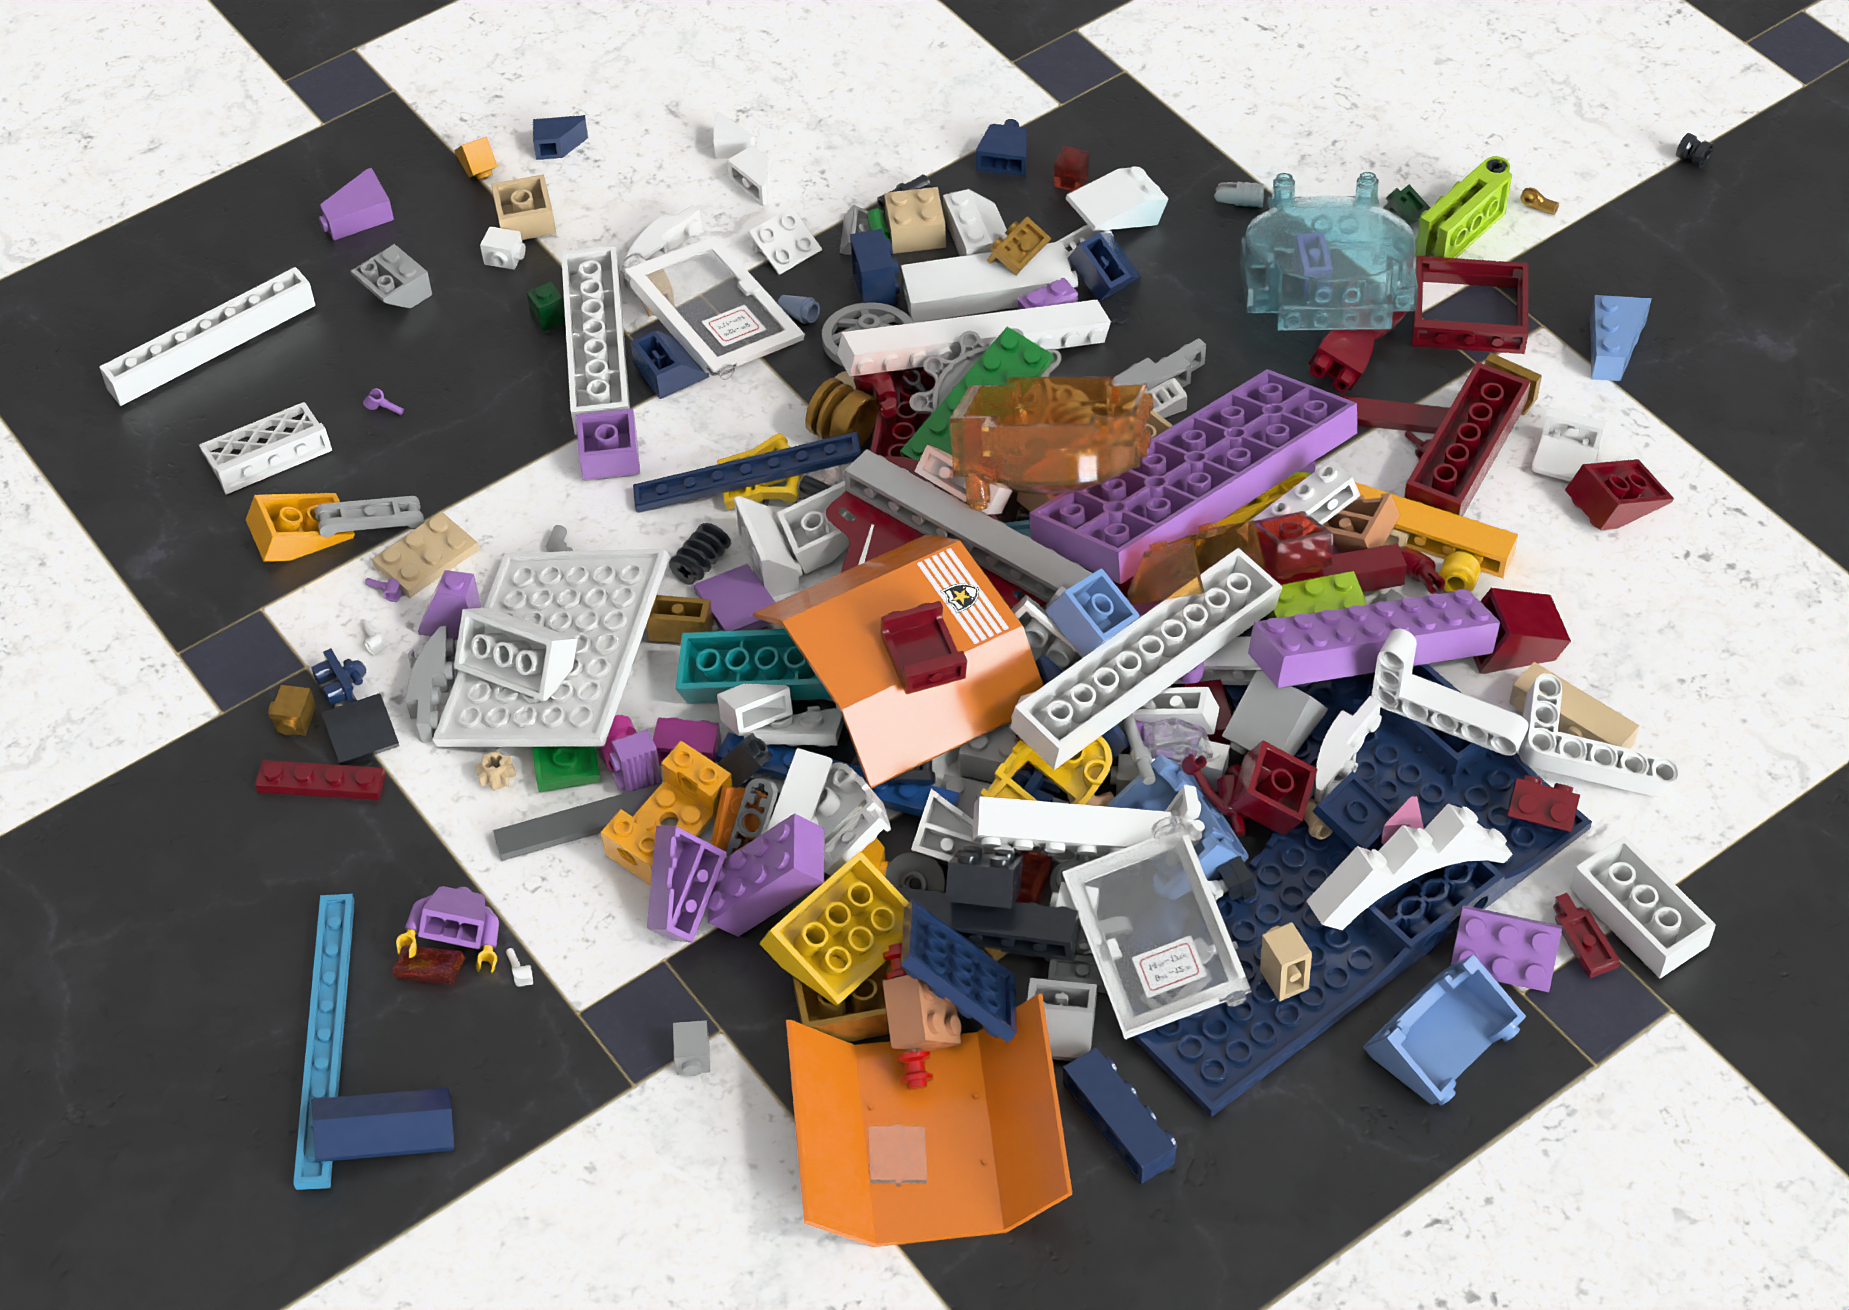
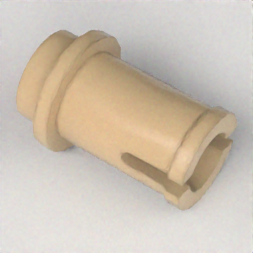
M1309 799L1304 814V820L1309 826V833L1317 839H1325L1333 831L1312 812L1317 806V802L1314 799Z

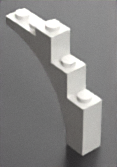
M1447 804L1424 830L1402 825L1379 851L1375 849L1367 850L1357 846L1306 902L1322 925L1343 930L1353 919L1379 898L1424 873L1466 861L1489 860L1505 863L1512 853L1505 845L1507 842L1506 838L1494 828L1489 830L1476 823L1478 818L1473 811L1467 807L1460 808Z

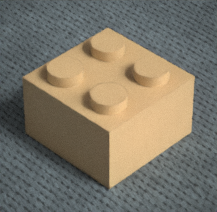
M544 174L491 184L500 228L519 231L522 240L556 234L554 216Z
M938 187L884 193L887 228L890 231L893 254L946 248L945 220Z

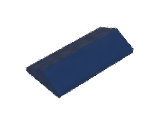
M449 1088L311 1099L315 1162L454 1150Z

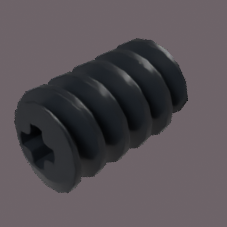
M711 523L700 524L696 531L691 534L690 538L684 542L683 546L678 549L676 555L671 557L669 567L672 573L688 585L693 584L695 580H702L705 573L711 570V565L716 564L718 557L723 556L725 549L731 546V539L727 533Z

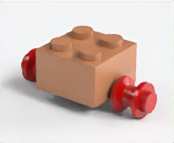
M902 943L889 945V951L883 953V959L891 962L892 969L891 972L886 974V980L883 981L891 1048L906 1050V1053L896 1056L897 1062L905 1066V1075L899 1078L900 1084H907L908 1090H916L928 1087L927 1082L933 1080V1073L925 1070L924 1061L931 1057L929 1051L961 1044V1022L957 1016L956 1005L947 998H939L931 991L927 983L920 978L914 979L904 971L901 965Z

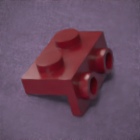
M1523 775L1522 779L1517 778L1514 780V789L1507 817L1568 833L1572 831L1580 794L1573 793V787L1555 783L1554 788L1541 785L1542 779Z

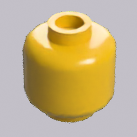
M1457 551L1449 554L1444 559L1439 571V575L1445 580L1443 589L1447 593L1460 589L1473 591L1480 576L1478 560L1467 552Z

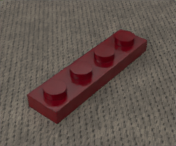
M262 760L255 787L258 793L380 800L386 774L384 768Z

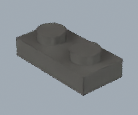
M1075 955L1073 961L1051 958L1048 980L1097 984V992L1107 993L1093 956ZM1116 960V961H1114V964H1115L1116 969H1117V960Z

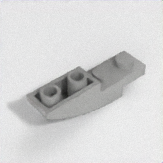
M1198 338L1190 344L1182 346L1180 350L1168 357H1163L1156 364L1150 358L1133 364L1126 371L1111 377L1104 383V403L1107 406L1125 405L1172 378H1175L1182 388L1191 383V372L1205 364L1206 344Z
M440 626L427 641L416 659L407 686L406 703L410 718H417L416 724L421 742H434V729H437L440 721L439 712L435 711L436 705L441 704V693L449 692V680H454L453 661H450V656H455L456 653L455 639L449 638L447 626Z

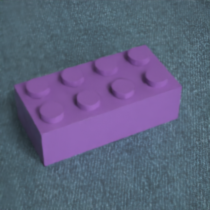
M794 813L725 858L708 901V923L739 937L823 884L824 828Z

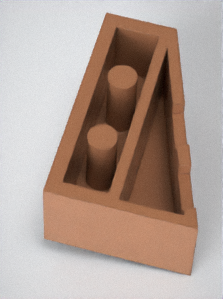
M1391 493L1381 494V498L1364 499V496L1361 495L1297 544L1338 554L1383 546L1400 515Z

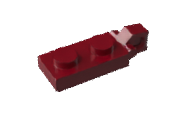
M1568 893L1556 896L1555 904L1553 905L1557 914L1555 921L1557 925L1562 926L1561 933L1588 978L1590 979L1619 968L1620 959L1589 909L1584 910L1582 906L1577 908Z

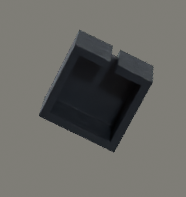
M964 846L963 850H958L948 862L945 901L1011 909L1020 896L1023 856H1015V852L1011 850L1000 849L996 850L995 853L983 852L981 847Z

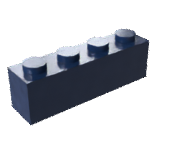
M1096 1047L1063 1067V1085L1140 1184L1175 1164L1177 1144L1174 1137L1169 1131H1163L1160 1128L1154 1112L1149 1106L1141 1104L1137 1099L1134 1087L1129 1081L1121 1079L1117 1074L1114 1062L1109 1056L1104 1057Z

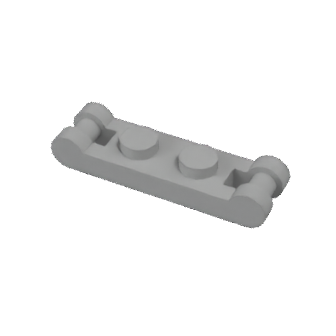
M416 496L325 503L318 505L314 510L316 519L320 521L318 523L319 532L324 537L333 536L336 532L408 526L409 528L416 529L425 522L423 513L419 511L421 506Z

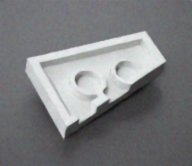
M837 705L834 709L821 711L819 706L807 707V712L790 715L744 734V739L751 733H754L766 745H817L827 747L837 745L845 721Z

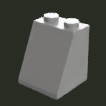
M1257 669L1222 736L1231 742L1229 744L1231 749L1244 756L1247 751H1251L1262 740L1294 756L1328 709L1312 696L1292 686L1277 688L1264 672Z

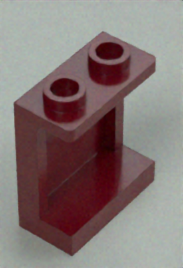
M941 601L923 603L915 608L904 611H893L881 618L880 635L906 695L966 679L968 660L964 651H957L943 619V605Z

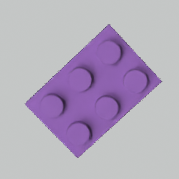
M1463 905L1451 965L1474 954L1496 981L1549 992L1562 926Z

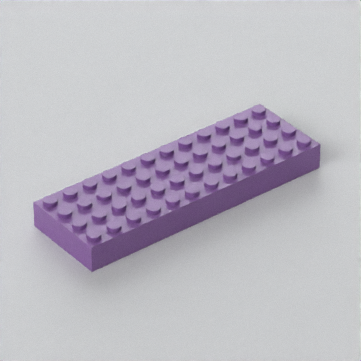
M1267 369L1029 513L1031 539L1092 572L1102 568L1112 581L1121 584L1357 434V403Z

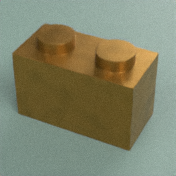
M656 595L646 624L649 640L681 643L682 633L711 632L713 615L710 599Z

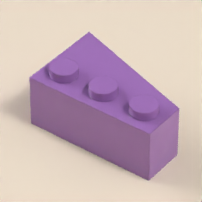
M656 826L647 929L672 941L692 943L727 852L676 826Z

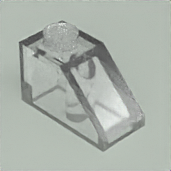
M1177 718L1144 724V746L1149 749L1152 762L1159 755L1177 764H1181L1183 759L1191 753L1194 755V761L1201 755L1205 756L1206 759L1213 758L1211 745L1204 727Z

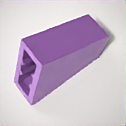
M372 168L366 169L320 204L323 215L319 217L321 227L324 232L329 231L333 241L394 220L390 200Z
M444 570L423 615L418 629L419 635L432 636L440 626H447L449 638L458 640L462 610L482 608L474 574Z

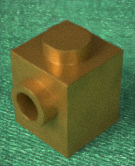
M287 685L280 686L275 701L270 703L268 712L269 719H272L276 732L284 735L306 736L316 709L311 689Z

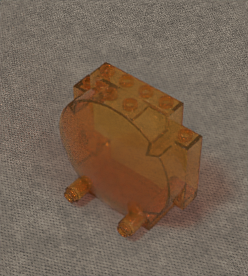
M1115 376L1009 377L1005 385L969 386L950 417L953 477H965L966 503L970 505L972 510L988 508V503H990V484L1015 492L1042 495L1065 494L1099 486L1121 476L1134 467H1140L1143 457H1147V449H1150L1151 434L1150 430L1145 431L1146 420H1149L1150 411L1153 410L1152 393H1147V384H1115Z

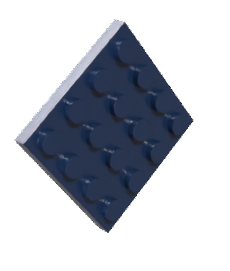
M912 899L904 908L901 965L904 971L914 979L920 978L927 983L931 991L939 998H947L953 1002L962 1015L967 1018L973 1017L979 1021L988 1034L995 1038L1000 1037L1008 1043L1017 1034L1015 974Z

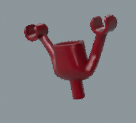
M1192 753L1189 754L1181 763L1183 771L1188 775L1194 776L1205 797L1213 807L1219 810L1221 814L1230 817L1232 830L1237 837L1245 835L1244 819L1248 818V816L1229 807L1238 775H1225L1217 779V795L1201 771L1207 764L1206 757L1201 755L1194 761V755Z

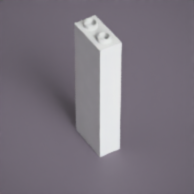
M1062 241L1048 243L1017 276L997 258L990 264L987 259L992 252L901 265L902 287L910 318L914 323L1017 308L1019 297L1028 295V292L1030 293L1033 290L1037 291L1038 288L1042 289V286L1046 287L1047 284L1051 285L1052 282L1061 280V278H1065L1073 288L1078 287L1076 271H1071L1072 264L1068 259L1070 252L1065 251Z

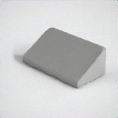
M856 205L851 206L843 219L840 245L841 254L851 255L850 234L870 231L867 219L868 211Z

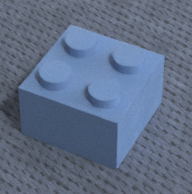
M1102 568L1064 591L1045 610L1082 658L1141 617Z

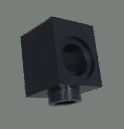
M751 733L717 765L731 773L732 783L739 787L770 760L773 755L768 750L765 742L757 738L754 733Z

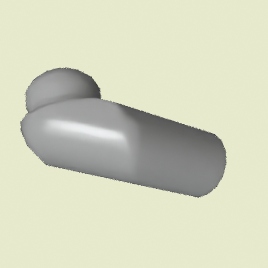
M561 525L553 527L546 545L547 552L573 551L564 542L567 534L565 527Z

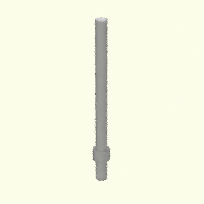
M1132 713L1122 720L1132 749L1130 755L1134 766L1139 768L1143 783L1151 785L1156 781L1150 764L1152 757L1149 749L1143 744Z

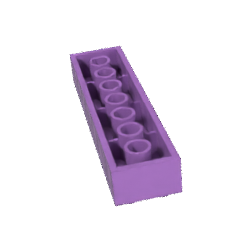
M1460 589L1455 592L1434 593L1415 598L1407 597L1396 601H1381L1376 604L1351 606L1337 610H1324L1323 612L1297 614L1291 617L1270 618L1254 622L1248 654L1277 688L1375 672L1378 654L1393 629H1404L1415 637L1417 644L1413 666L1490 654L1494 650L1500 621L1469 590Z

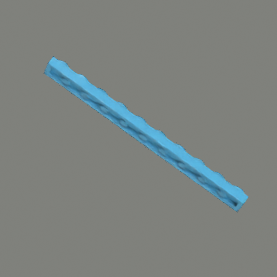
M353 894L320 895L293 1183L296 1190L331 1187L333 1161L315 1162L311 1099L338 1097L355 904Z

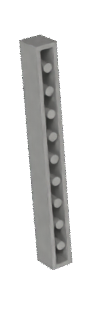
M867 449L845 469V490L925 535L930 534L960 540L978 565L1049 603L1061 586L1069 589L1093 574L1082 568L1078 563L1071 562L1057 554L1054 550L1033 541L1029 536L1020 534L1005 523L991 518L978 508L969 506L954 495L940 490L932 483L918 478L908 470L898 467L883 456Z

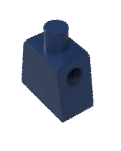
M1007 119L1004 125H989L976 148V171L1026 177L1027 129L1019 127V123L1014 119Z

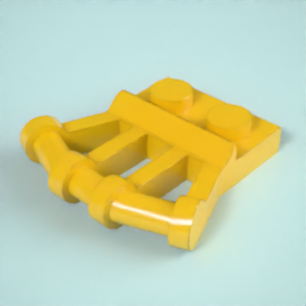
M777 433L752 450L719 459L717 464L789 448L790 446L787 444L788 440L781 433ZM803 475L724 492V503L728 510L735 508L734 497L737 496L760 503L763 499H782L787 503H794L798 498V482ZM787 480L785 487H766Z

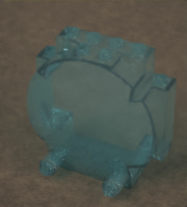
M1363 172L1360 174L1356 182V196L1315 195L1295 197V180L1293 176L1288 173H1280L1273 180V195L1268 197L1267 211L1253 218L1247 227L1246 238H1241L1240 264L1247 313H1275L1278 330L1392 329L1393 311H1416L1418 283L1413 265L1415 236L1405 220L1380 206L1378 199L1379 180L1376 178L1375 173Z

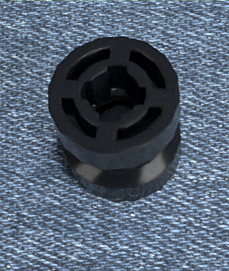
M1687 133L1678 145L1676 157L1683 160L1689 159L1693 165L1702 168L1709 160L1714 145L1706 140L1699 141L1697 136Z

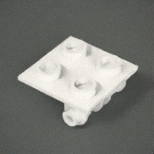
M792 206L748 231L753 239V242L750 243L754 252H763L778 275L822 251V248Z

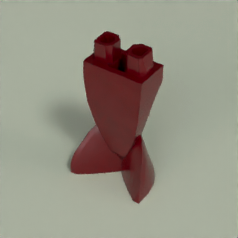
M1355 275L1345 293L1342 321L1324 338L1308 362L1311 366L1309 373L1316 378H1323L1324 375L1334 380L1332 383L1333 388L1340 393H1345L1348 389L1351 391L1369 362L1374 340L1394 328L1405 316L1409 308L1400 305H1372L1361 279Z

